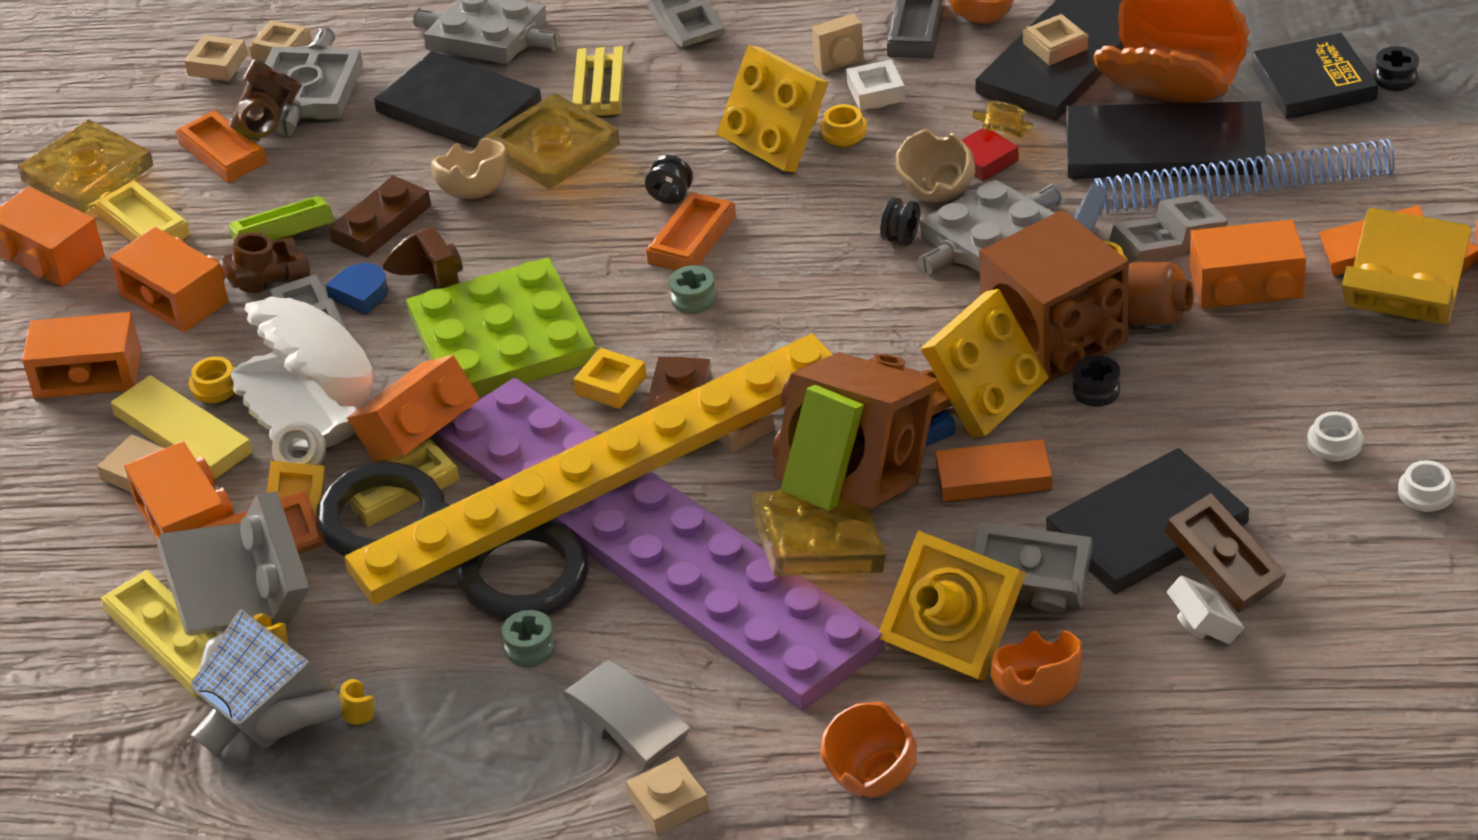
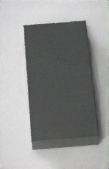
M897 0L887 40L888 57L934 58L945 0Z

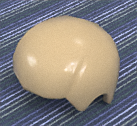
M930 129L920 130L905 139L895 154L896 170L908 192L921 201L942 203L956 199L967 190L975 174L974 155L971 149L955 133H951L949 137H940L935 135Z
M482 138L476 149L472 152L464 151L459 143H455L446 156H437L432 160L431 175L436 184L451 196L462 199L486 197L492 194L504 180L507 165V149L501 142L489 138Z

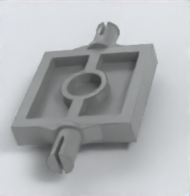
M456 0L446 11L435 12L417 8L413 15L415 27L429 28L424 33L426 50L508 64L517 53L532 46L555 51L560 40L558 32L539 29L546 22L545 5L530 3L526 0Z
M323 27L317 30L313 42L309 45L300 47H272L265 64L302 84L293 103L286 102L278 113L279 119L276 130L279 134L285 136L287 132L288 136H291L295 132V127L301 118H315L317 120L341 119L363 66L360 49H338L331 47L335 40V34L329 28H325V31H323ZM255 106L250 109L251 116L258 115L261 106Z
M995 179L981 185L975 191L955 202L941 207L940 210L920 220L921 237L937 246V248L919 256L920 268L927 275H931L949 263H957L969 266L980 273L979 250L1055 214L1048 208L1062 201V194L1056 185L1053 187L1051 183L1040 191L1025 196Z

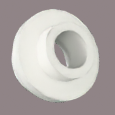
M1327 412L1317 417L1314 424L1310 427L1307 435V445L1313 454L1322 459L1332 462L1344 461L1353 458L1361 451L1363 434L1358 427L1357 421L1352 416L1343 412Z
M302 421L291 422L283 426L275 435L272 443L273 458L275 461L320 465L326 453V442L322 433L315 426ZM300 440H306L308 452L302 458H295L292 453L294 444Z
M1424 460L1415 462L1406 469V472L1399 479L1398 495L1407 506L1419 511L1430 512L1444 509L1452 503L1455 497L1456 486L1449 470L1444 465L1435 461Z

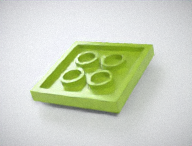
M549 257L537 261H529L520 266L493 274L477 276L472 280L445 288L429 290L424 294L406 299L409 316L429 359L434 360L454 355L479 397L490 394L514 377L523 383H527L584 366L596 353V346Z

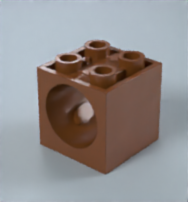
M1065 210L1052 214L979 250L980 293L982 295L986 291L1000 289L1049 377L1043 384H1047L1066 373L1072 372L1076 362L1084 357L1103 355L1128 342L1129 261Z
M841 352L792 372L785 382L781 394V403L785 410L782 428L777 433L773 443V456L776 458L773 478L783 481L806 389L813 385H818L864 404L860 419L865 439L864 454L854 448L852 449L839 499L873 509L919 483L937 381Z

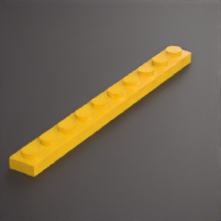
M813 333L806 335L345 555L347 571L370 603L375 606L783 408L781 394L790 374L833 354Z

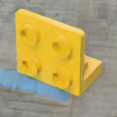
M1369 208L1366 213L1354 266H1346L1342 282L1345 306L1450 326L1471 236V227L1467 224Z

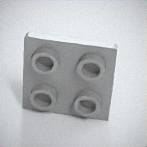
M278 492L256 494L241 523L162 533L157 540L159 553L185 634L189 636L225 631L240 609L244 610L251 617L259 613L266 614L271 617L272 623L292 621L310 588Z

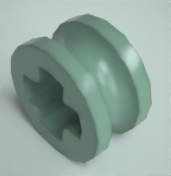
M692 265L677 269L671 274L669 279L670 291L672 292L671 301L676 310L682 313L695 314L706 311L714 305L716 301L713 273L703 266Z
M523 610L511 615L502 625L505 653L514 664L524 667L536 666L544 663L554 653L555 638L553 636V626L550 618L544 613L535 610ZM532 636L531 640H526V637Z

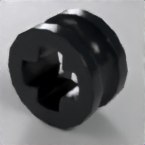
M1391 46L1377 53L1375 57L1376 69L1374 71V80L1380 87L1392 91L1409 89L1416 84L1418 80L1417 68L1419 66V57L1413 50L1401 46Z
M660 156L654 161L651 170L645 178V188L655 200L661 203H679L684 199L687 190L694 179L693 171L689 164L677 156ZM666 176L673 179L672 183L666 181Z
M892 197L889 199L881 219L880 233L882 240L892 242L895 238H898L899 243L906 246L913 242L920 223L921 212L918 202L909 201L906 205H903L900 198Z
M1092 355L1076 362L1073 367V395L1076 400L1088 406L1098 407L1109 405L1117 400L1120 395V367L1116 361L1102 355Z

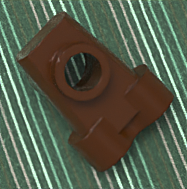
M252 59L243 75V79L247 83L229 122V126L235 131L259 142L261 138L274 132L278 125V113L286 102L293 103L302 84L292 77L274 70L265 63ZM255 106H261L258 115L254 117L247 116L250 109Z
M260 233L241 234L233 240V253L223 256L222 265L226 278L233 288H239L246 293L262 292L267 288V284L284 282L287 284L310 276L308 260L303 253L299 254L292 237L271 240L268 236Z

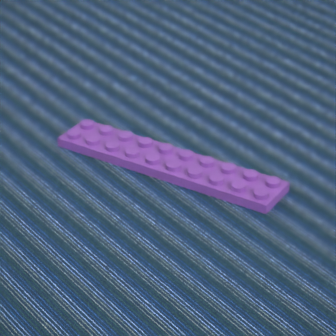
M516 377L480 399L435 433L439 447L491 485L598 435ZM649 472L553 519L575 532L586 548L587 555L801 711H804L885 649V641L880 640L883 634L879 632L880 629L653 472Z

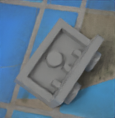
M979 521L973 552L1027 572L1017 599L1031 601V605L1034 608L1052 613H1062L1066 607L1081 609L1093 548L1091 537Z

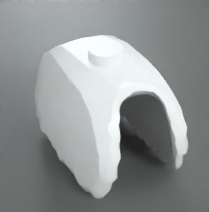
M271 296L264 300L246 303L244 310L248 313L247 321L251 325L259 326L257 332L264 339L263 344L273 349L267 355L254 356L249 361L239 364L231 372V378L234 382L233 391L237 395L244 397L243 403L249 407V414L258 420V424L270 430L269 437L272 441L283 426L296 421L307 422L315 426L322 433L326 442V448L349 439L355 431L346 417L370 401L373 370L364 350L339 322L320 309L292 298ZM300 440L296 442L292 451H308L307 441Z

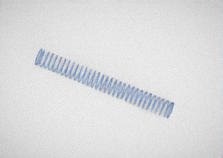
M1387 138L1384 141L1378 140L1376 144L1373 141H1369L1367 146L1363 142H1360L1358 146L1351 143L1348 148L1343 144L1339 150L1335 146H1332L1330 150L1323 147L1320 152L1314 148L1311 153L1303 150L1301 155L1299 152L1294 151L1292 157L1288 152L1284 153L1283 157L1277 153L1273 159L1271 156L1266 155L1264 161L1260 156H1257L1255 161L1248 157L1245 163L1241 159H1238L1236 164L1229 160L1226 166L1220 161L1217 168L1211 162L1207 168L1204 164H1200L1198 170L1194 165L1190 166L1189 171L1184 166L1181 167L1179 172L1176 168H1172L1170 175L1166 169H1163L1160 175L1154 170L1151 177L1145 171L1142 179L1138 173H1134L1132 179L1128 174H1125L1123 182L1117 175L1113 182L1110 177H1106L1104 184L1100 178H1095L1093 183L1100 187V181L1102 188L1106 190L1107 179H1109L1113 189L1115 212H1118V200L1115 191L1117 178L1122 186L1123 205L1125 211H1127L1126 177L1129 178L1132 186V202L1136 210L1137 198L1134 188L1136 175L1141 184L1142 204L1146 208V194L1143 185L1145 174H1147L1150 181L1151 201L1153 207H1155L1154 173L1157 174L1160 181L1161 200H1165L1162 183L1164 171L1169 179L1170 199L1175 198L1172 184L1173 170H1175L1178 176L1180 197H1184L1181 180L1182 169H1185L1188 176L1189 196L1194 195L1190 178L1192 168L1195 169L1197 174L1198 194L1203 195L1200 169L1203 166L1207 174L1208 197L1211 200L1213 198L1209 175L1211 165H1213L1216 171L1217 194L1221 198L1222 186L1218 173L1220 164L1225 169L1226 191L1230 197L1232 194L1228 173L1230 162L1235 169V188L1237 195L1240 196L1241 184L1237 171L1239 161H1241L1244 167V184L1246 193L1249 195L1250 180L1246 168L1248 160H1251L1253 164L1255 191L1259 193L1260 182L1256 168L1258 158L1263 164V183L1265 191L1268 192L1269 178L1265 166L1267 157L1272 162V180L1277 191L1279 181L1275 166L1276 156H1279L1281 160V176L1285 189L1288 188V177L1284 164L1285 155H1288L1291 160V180L1294 188L1298 184L1297 172L1293 161L1296 153L1300 158V176L1304 187L1307 185V175L1303 161L1304 152H1307L1309 155V172L1313 185L1316 184V171L1312 159L1314 151L1319 155V176L1322 184H1325L1326 181L1325 167L1322 159V151L1324 149L1328 153V172L1332 183L1335 181V169L1331 157L1333 148L1338 153L1337 169L1339 179L1342 182L1345 178L1344 165L1340 154L1342 147H1345L1347 151V172L1350 180L1354 179V168L1350 154L1351 146H1354L1356 149V169L1360 179L1363 178V163L1359 152L1361 144L1366 149L1365 165L1367 175L1370 178L1373 175L1372 160L1368 150L1370 143L1375 147V168L1379 177L1382 175V162L1378 150L1379 142L1383 143L1384 165L1388 175L1394 173L1395 156L1391 141ZM1386 141H1388L1391 148L1393 166L1391 165V158L1389 150L1386 145ZM1385 149H1386L1387 156H1388L1389 169H1388L1387 162H1386ZM1377 155L1379 159L1380 173L1377 165ZM1358 157L1360 161L1361 175L1359 172ZM1368 158L1370 163V173L1368 169ZM1349 160H1350V164H1351V173H1352V176H1351V174H1350V169H1349ZM1330 162H1331V166H1332L1333 179H1332V175H1331ZM1340 163L1342 168V177L1340 172ZM1107 198V201H1106V203H1105L1104 206H1105V211H1106V213L1108 214V213H1109V205H1108V198Z

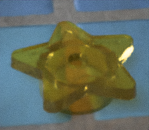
M988 102L986 112L973 111L972 118L983 123V129L1003 131L1017 137H1022L1024 131H1031L1034 125L1033 123L1023 121L1024 109L1006 102Z

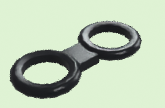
M393 461L366 463L344 472L325 489L316 509L317 529L327 546L344 557L379 540L356 536L345 529L339 520V515L345 503L359 492L380 486L406 489L416 495L423 505L418 521L450 505L445 503V496L433 477L415 466ZM553 519L453 567L457 569L458 585L469 603L487 615L501 619H507L511 615L523 610H535L545 615H550L563 609L581 592L589 572L586 548L575 532ZM532 540L546 543L559 551L566 562L561 577L549 588L528 595L515 596L500 593L488 586L479 574L484 559L496 548L512 541Z

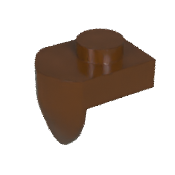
M431 226L409 235L398 243L385 258L382 268L397 275L412 276L424 273L434 289H441L459 283L457 273L463 271V264L453 243L447 245L436 229Z

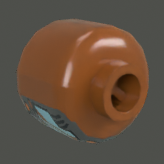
M1138 261L1130 263L1128 325L1132 328L1168 329L1178 325L1184 311H1190L1193 305L1194 291L1192 282L1184 279L1182 270L1174 262Z

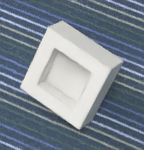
M892 59L846 69L847 85L860 111L870 108H883L889 104L905 101V85Z
M1181 575L1167 590V594L1180 610V613L1177 615L1179 622L1198 638L1203 639L1208 635L1231 644L1245 628L1219 593L1212 588Z

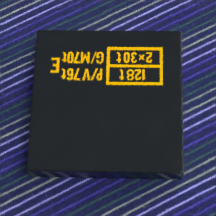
M1342 33L1252 51V67L1287 119L1377 99L1378 84Z

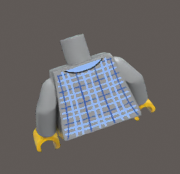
M240 609L225 632L210 639L205 645L200 668L192 680L191 689L213 709L190 735L216 757L239 731L243 732L261 748H267L286 735L309 725L338 719L340 715L343 720L350 724L360 725L367 723L374 716L375 698L372 695L364 697V685L356 679L345 681L338 695L335 691H332L335 685L307 659L288 645L285 623L278 622L272 626L271 617L259 613L251 617L244 610Z

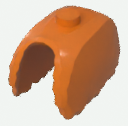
M1123 0L1119 5L1118 35L1124 48L1121 51L1114 46H1103L1102 49L1096 50L1094 62L1096 67L1107 78L1128 92L1158 101L1201 103L1226 95L1229 86L1234 81L1241 61L1245 58L1246 49L1250 44L1247 39L1250 31L1246 25L1245 15L1238 11L1232 0Z

